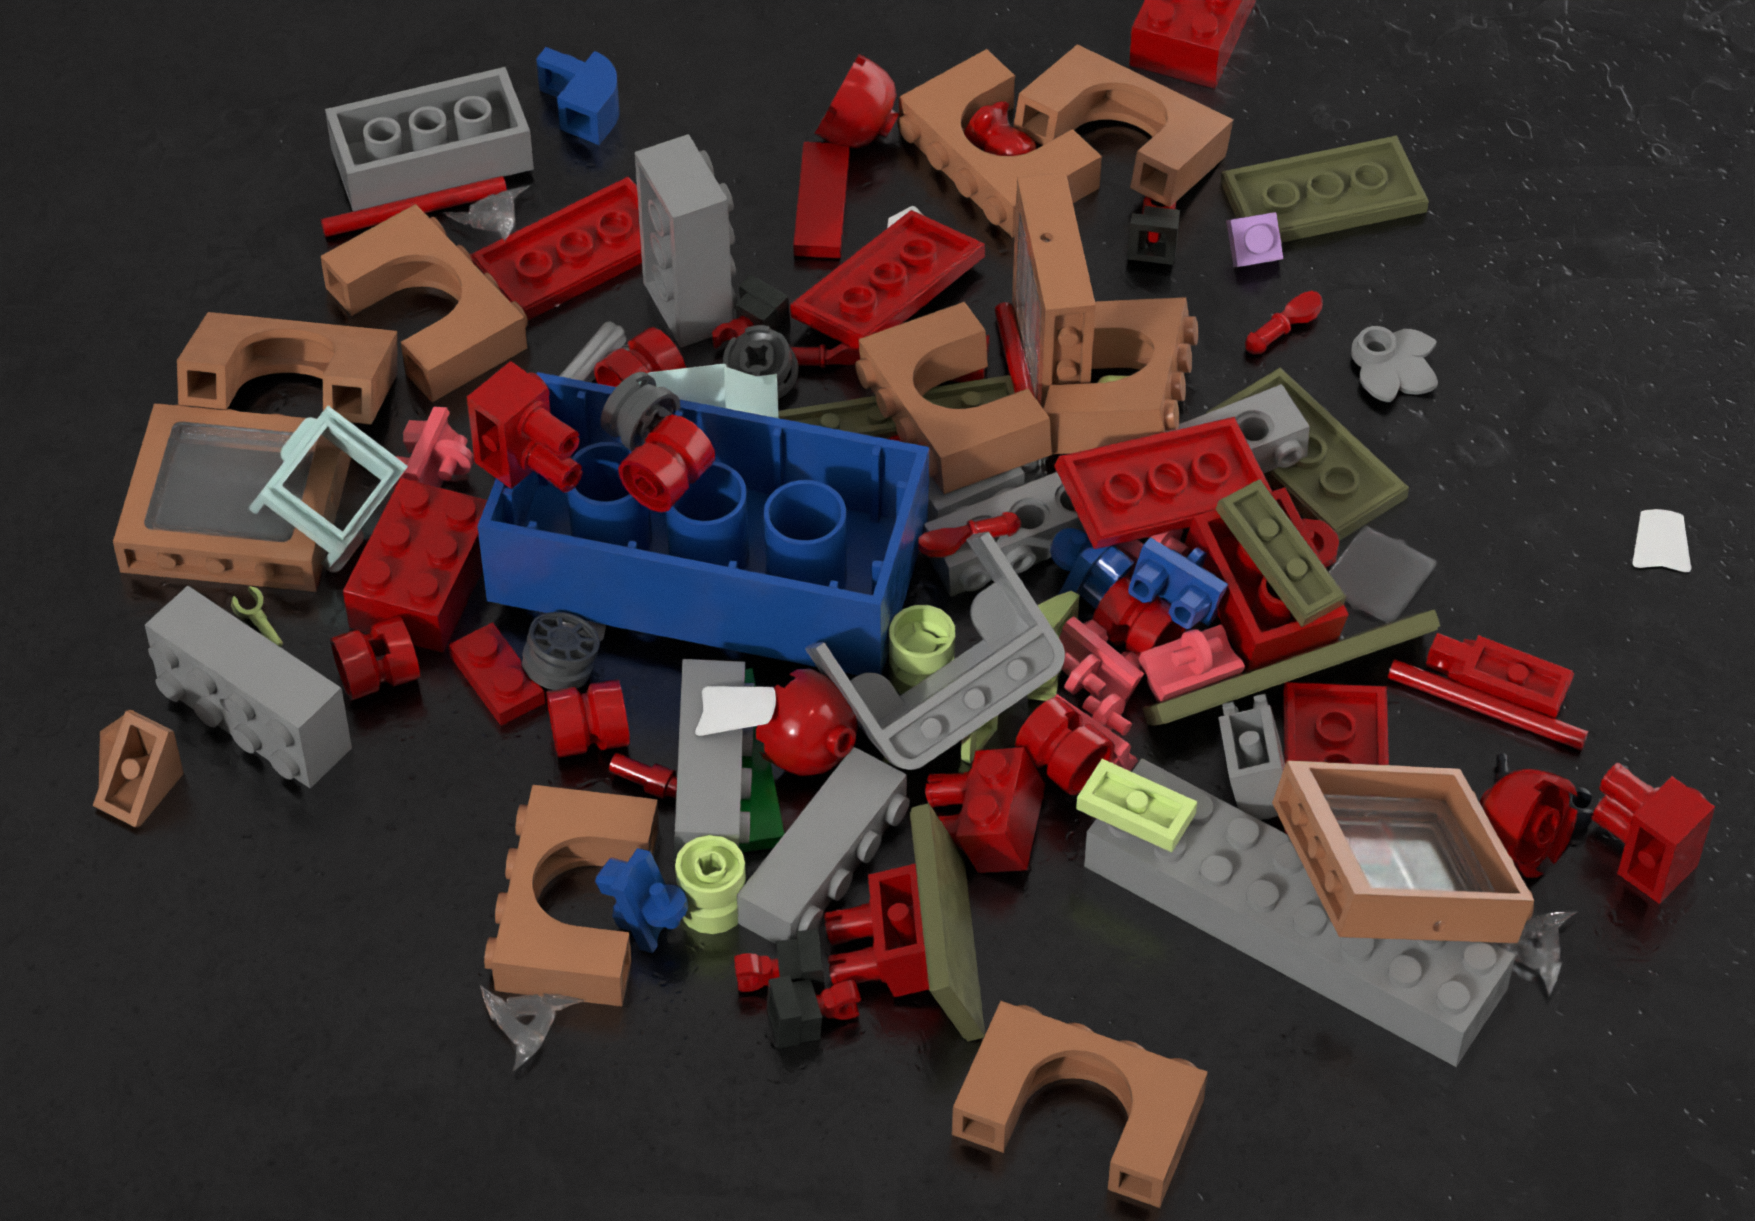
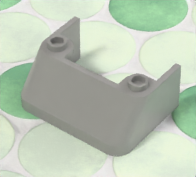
M989 531L973 534L966 539L994 581V583L976 595L970 610L972 623L983 640L901 696L898 695L888 679L877 673H862L849 680L824 642L812 643L805 648L821 674L829 677L843 694L853 710L861 730L883 756L898 768L912 770L924 766L1059 673L1064 664L1065 650L1061 640Z

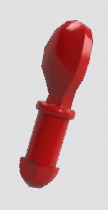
M1308 291L1292 299L1282 313H1274L1271 320L1254 333L1250 332L1245 340V349L1253 355L1261 354L1266 351L1268 345L1282 334L1289 333L1291 330L1290 324L1308 323L1315 319L1323 307L1321 295L1315 291Z
M844 343L831 350H826V345L824 344L820 345V347H790L798 360L799 366H820L821 368H826V365L830 364L855 365V362L860 360V351Z
M1003 512L1001 516L975 522L969 520L967 525L932 530L923 533L918 538V549L921 553L930 557H946L954 554L967 541V538L976 533L989 531L993 538L1015 535L1021 528V519L1015 513Z

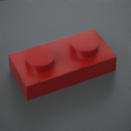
M493 622L449 644L450 657L501 726L545 704L543 689L526 675L521 665L522 661Z

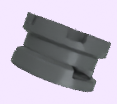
M756 325L745 328V333L737 338L733 337L729 341L724 352L723 362L728 368L754 376L777 374L778 399L785 396L797 380L799 365L794 352L781 333L771 330L769 326ZM789 371H791L790 378L784 384L783 381L786 379Z
M638 372L623 380L609 396L601 414V427L610 436H620L622 444L630 451H633L636 447L642 446L645 443L648 434L665 416L672 415L673 409L676 411L680 409V399L665 387L657 388L656 381L647 373Z
M564 612L542 614L535 618L530 625L527 642L522 653V668L531 680L545 688L558 690L576 687L578 689L585 685L590 678L600 645L598 633L591 624L576 615ZM563 622L571 623L575 627L573 629L565 627ZM583 630L590 638H584L579 632Z

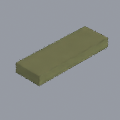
M1260 479L1218 501L1215 510L1301 627L1344 605L1347 596Z

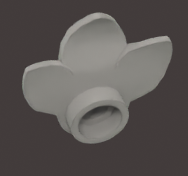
M1370 326L1362 330L1354 339L1351 355L1353 360L1361 367L1360 382L1373 397L1381 401L1391 402L1397 395L1398 390L1406 394L1419 395L1437 388V377L1424 359L1433 351L1437 341L1427 334L1413 329H1402L1392 333L1385 327Z

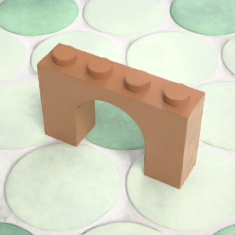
M1077 44L1019 93L1013 128L1024 131L1035 142L1045 145L1072 129L1075 130L1080 125L1090 121L1118 120L1133 124L1148 132L1152 138L1137 151L1130 188L1165 206L1171 207L1226 157L1234 119Z
M986 49L899 97L897 125L901 135L907 142H913L927 156L935 169L942 170L955 182L957 189L963 196L970 197L983 209L986 217L992 224L999 225L1013 238L1015 237L1017 177L1066 172L1072 202L1075 203L1100 188L1102 156L1073 129L1032 152L1018 156L990 154L970 143L965 137L964 131L971 118L981 107L1005 101L1010 105L1009 110L1014 108L1015 75Z
M416 204L321 255L325 287L351 316L392 293L410 287L440 289L458 300L456 307L447 316L401 341L405 374L431 402L438 400L527 349L525 327L528 326V319L522 307L515 301L510 303L500 292L494 278L489 273L483 274L473 264L467 250L462 245L456 246L446 236L441 223L435 217L429 218Z
M1186 297L1095 302L1091 369L1134 368L1140 371L1126 378L1106 383L1050 385L1043 409L1050 418L1052 454L1076 453L1178 429V401H1184L1186 394L1184 373L1191 372V345H1197L1198 343L1196 316H1189Z
M965 302L858 339L860 360L855 362V368L861 385L865 389H872L881 414L884 418L891 417L896 424L901 442L929 447V478L932 477L943 494L1052 455L1050 418L1029 389L978 407L966 409L941 407L922 397L927 391L938 384L988 367L986 331Z
M208 312L177 359L178 405L227 410L239 388L247 381L267 374L300 373L323 379V411L327 406H330L349 422L372 424L397 377V331Z
M532 785L528 805L520 804L517 812L516 835L520 836L518 848H510L507 855L505 876L506 879L510 880L508 892H499L496 902L495 923L500 924L497 937H489L486 944L484 965L485 969L492 970L495 991L623 1006L632 963L629 932L562 923L549 916L537 901L544 887L553 878L572 868L581 866L603 867L609 858L628 862L637 848L651 851L654 857L659 834L657 799Z
M1000 1001L954 1103L952 1135L1004 1153L1023 1107L1034 1092L1046 1084L1061 1079L1076 1078L1093 1081L1106 1087L1118 1097L1125 1107L1129 1118L1110 1162L1108 1190L1160 1208L1204 1102L1208 1072L1198 1069L1187 1060L1181 1058L1169 1059L1146 1051L1135 1042L1127 1040L1117 1041L1096 1034L1085 1025L1079 1023L1067 1024L1044 1016L1030 1006H1015Z

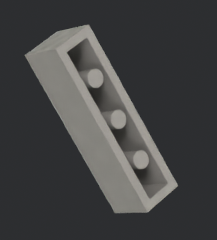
M683 659L673 861H676L677 854L683 846L697 837L707 835L720 836L734 842L737 847L739 843L749 844L750 812L740 811V800H750L752 768H742V756L752 757L753 727L698 736L695 733L703 713V688L707 686L754 687V683H744L745 662Z
M853 747L737 894L738 924L776 944V941L797 939L796 931L818 929L823 919L824 910L833 899L839 901L845 895L857 867L861 862H870L875 856L881 843V836L890 825L897 826L904 818L910 803L909 798L906 797L907 774Z

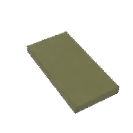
M1397 135L1226 170L1221 173V185L1236 218L1276 212L1281 243L1425 213L1429 203Z
M1281 367L1206 412L1207 414L1282 384L1310 426L1307 457L1300 459L1294 465L1285 468H1275L1264 473V476L1275 490L1286 488L1296 510L1305 519L1325 522L1338 534L1339 541L1408 498L1409 487Z
M927 803L911 808L910 818L929 990L962 1037L969 1042L984 1038L985 1027L965 859L930 804Z

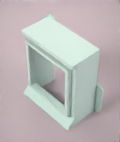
M726 364L647 373L654 378L657 388L665 387L669 389L680 400L779 418L777 374L754 376L728 368Z
M327 406L318 419L306 418L286 442L280 452L281 458L284 461L248 509L257 514L264 504L329 552L321 564L327 571L337 573L344 567L364 539V533L361 530L362 526L408 466L330 406ZM320 435L324 436L381 480L343 532L282 486Z

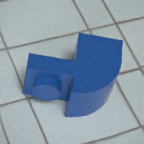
M545 47L536 58L539 91L557 97L560 130L600 145L619 118L618 82L615 67L608 58L596 51L591 54L586 62H583L571 55Z

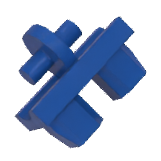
M1067 528L1061 530L1056 534L1050 545V554L1053 561L1064 570L1071 571L1058 595L1071 590L1079 594L1095 609L1109 588L1119 579L1126 576L1134 564V561L1115 545L1094 549L1088 535L1080 529Z
M1150 537L1141 549L1128 592L1143 603L1152 602L1156 596L1161 597L1171 603L1168 613L1172 621L1185 629H1190L1199 621L1207 626L1213 622L1218 613V605L1228 584L1203 568L1207 553L1202 549L1195 548L1186 558Z
M637 848L628 862L609 858L595 880L602 894L613 896L616 899L612 917L617 927L631 931L639 949L653 953L658 946L657 938L660 931L664 927L668 929L678 927L680 920L686 915L689 908L688 899L684 891L676 885H666L651 851Z

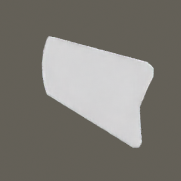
M1658 509L1641 511L1632 563L1634 567L1663 566L1681 572H1690L1691 564L1683 515Z
M707 686L703 688V713L695 733L698 736L768 724L776 706L774 688Z

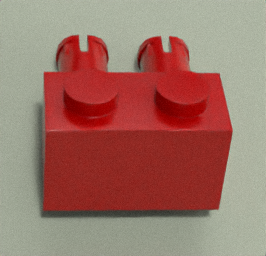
M510 361L467 396L474 461L477 465L510 489L515 487L533 471L543 476L564 493L571 491L577 486L582 478V466L571 459L570 456L579 445V433L550 413L549 389L537 374L533 372L527 373Z
M1024 747L975 751L972 768L969 772L953 774L934 773L928 776L927 780L930 784H926L925 794L931 807L963 804L962 811L959 814L938 816L956 845L966 852L978 873L1027 870L1046 784Z
M1616 763L1607 771L1600 783L1599 790L1606 794V796L1596 806L1592 821L1604 829L1606 828L1625 843L1617 874L1660 904L1698 866L1715 806L1708 802L1698 790L1687 787L1673 776L1661 787L1654 789L1633 775L1623 765Z
M916 864L869 874V903L848 909L825 912L826 932L832 946L859 938L874 936V943L871 947L828 956V963L830 964L829 973L833 986L849 980H854L858 984L881 979L883 983H887L894 997L929 990Z

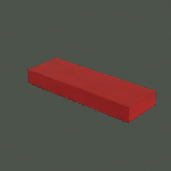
M821 142L803 143L793 243L794 256L841 258L850 146Z

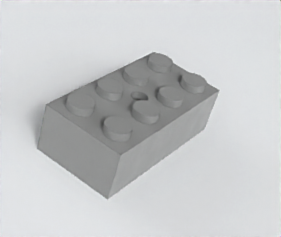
M505 67L325 109L331 150L353 211L534 169L530 129Z
M689 134L635 152L643 283L680 348L712 337V332L717 326L733 320L732 309L736 308L735 304L737 303L736 294L731 285V278L736 276L735 263L730 254V245L735 243V236L728 213L734 209L732 196L725 183L718 184L714 177L713 165L709 155L705 150L699 151Z
M186 586L145 624L150 646L148 652L154 663L157 675L156 685L168 699L174 702L181 700L194 709L197 716L210 727L219 726L231 734L235 742L246 752L254 753L256 751L269 760L273 768L284 778L292 779L294 777L308 788H311L352 749L342 688L191 587Z

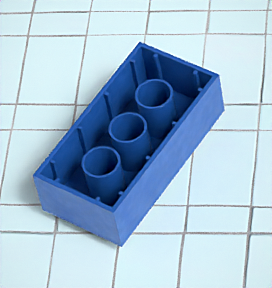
M537 372V375L546 383L549 389L550 413L579 433V445L570 458L582 466L581 471H583V474L577 486L567 493L562 492L535 471L531 472L512 489L496 478L478 523L487 601L544 613H569L589 622L814 667L817 666L805 648L812 643L824 642L844 673L854 675L877 673L882 675L889 653V626L894 616L902 610L919 554L918 538L924 533V524L928 522L929 447L680 400V409L677 411L673 409L672 414L682 416L693 422L705 433L715 450V461L695 483L689 484V488L669 511L661 513L640 504L624 487L619 477L618 467L632 451L622 444L620 436H610L601 427L603 408L616 387Z

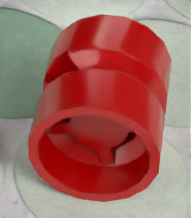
M650 327L628 341V351L623 348L616 349L598 361L594 367V373L598 384L617 387L627 377L638 372L682 369L686 368L682 355L672 340L661 330Z
M672 414L665 416L648 434L645 443L642 446L636 447L621 462L618 467L619 477L627 491L640 504L653 511L666 512L683 496L689 488V484L695 483L715 461V450L711 441L699 427L682 416Z
M1126 576L1119 579L1109 588L1098 604L1092 620L1107 630L1108 642L1114 646L1126 644L1125 651H1132L1139 657L1141 652L1181 639L1182 634L1186 630L1172 621L1168 613L1171 603L1164 599L1143 603L1131 596L1128 592L1131 577Z
M400 616L372 624L368 634H363L360 630L356 629L330 638L334 661L343 687L351 701L377 693L383 682L396 687L420 679V669L408 630ZM384 655L381 660L376 661L375 656L380 657Z
M618 679L592 683L589 685L587 692L582 694L576 687L546 692L551 729L558 758L586 753L590 744L593 743L601 750L630 745L626 709Z
M1053 697L1036 708L1027 718L1016 737L1015 747H1024L1036 767L1040 768L1047 764L1049 778L1069 795H1077L1081 792L1101 759L1108 762L1111 761L1115 745L1113 741L1092 724L1082 725L1083 718L1077 711L1060 697Z

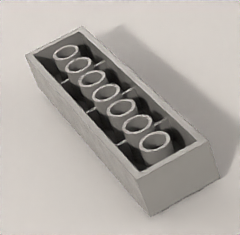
M1143 758L1133 769V773L1197 801L1194 818L1173 852L1167 851L1096 818L1087 830L1084 867L1457 1067L1507 991L1515 954L1492 942L1339 937L1287 834ZM1365 876L1371 888H1388Z

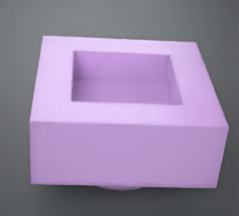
M1276 212L1226 220L1233 267L1283 259Z

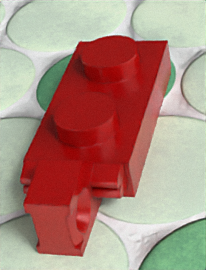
M1437 633L1430 647L1426 666L1447 675V678L1554 719L1557 718L1574 677V673L1570 669L1479 635L1476 641L1464 639L1463 642Z

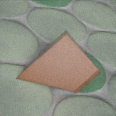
M133 710L125 711L123 716L100 731L99 789L93 806L133 827L141 826L184 774L174 731Z

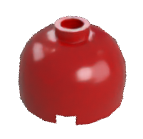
M859 54L814 135L829 143L850 146V149L868 146L878 134L886 138L899 116V113L892 110L897 94L894 82L889 74L878 64Z
M811 668L797 669L789 674L796 679L792 680L785 688L778 684L774 687L776 694L774 713L768 724L757 726L756 739L764 743L765 753L760 752L764 760L800 776L822 774L838 765L850 753L856 741L858 722L847 700L829 677Z
M1537 769L1515 770L1498 780L1492 788L1486 790L1479 801L1508 855L1513 859L1519 874L1525 877L1536 878L1544 874L1535 869L1547 856L1553 865L1561 857L1571 839L1578 813L1577 809L1569 807V793L1577 796L1576 787L1568 779Z

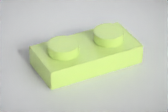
M1101 759L1077 796L1076 809L1167 851L1173 852L1196 814L1197 801Z

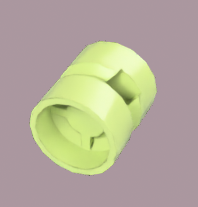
M914 605L905 608L894 616L889 626V680L894 689L902 695L954 660L955 625L950 616L939 608L930 605Z
M707 835L691 840L679 851L675 863L676 882L678 887L684 891L689 906L686 915L682 919L688 927L700 933L716 934L726 932L738 924L737 894L745 885L746 880L745 861L742 851L734 842L720 836Z

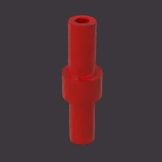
M615 753L609 765L610 773L643 785L644 792L663 800L668 796L676 799L677 777L675 770L658 763L651 767Z

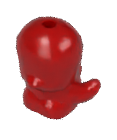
M1005 101L981 107L971 118L964 131V135L970 143L978 149H983L984 152L994 155L1018 156L1037 149L1034 140L1027 133L1010 126L1007 114L1010 105Z

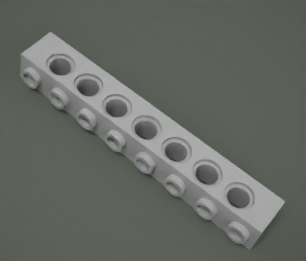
M1282 384L1181 423L1178 429L1235 417L1263 474L1278 467L1292 466L1300 459L1307 457L1310 426ZM1057 472L924 524V533L941 528L967 525L969 520L975 522L1001 516L1003 512L1015 513L1021 519V528L1011 537L1005 535L993 539L1016 573L1026 571L1033 564L1051 558V542L1061 530L1075 528L1086 533ZM967 541L954 554L949 556H927L950 597L965 591L978 590L988 582L993 581Z

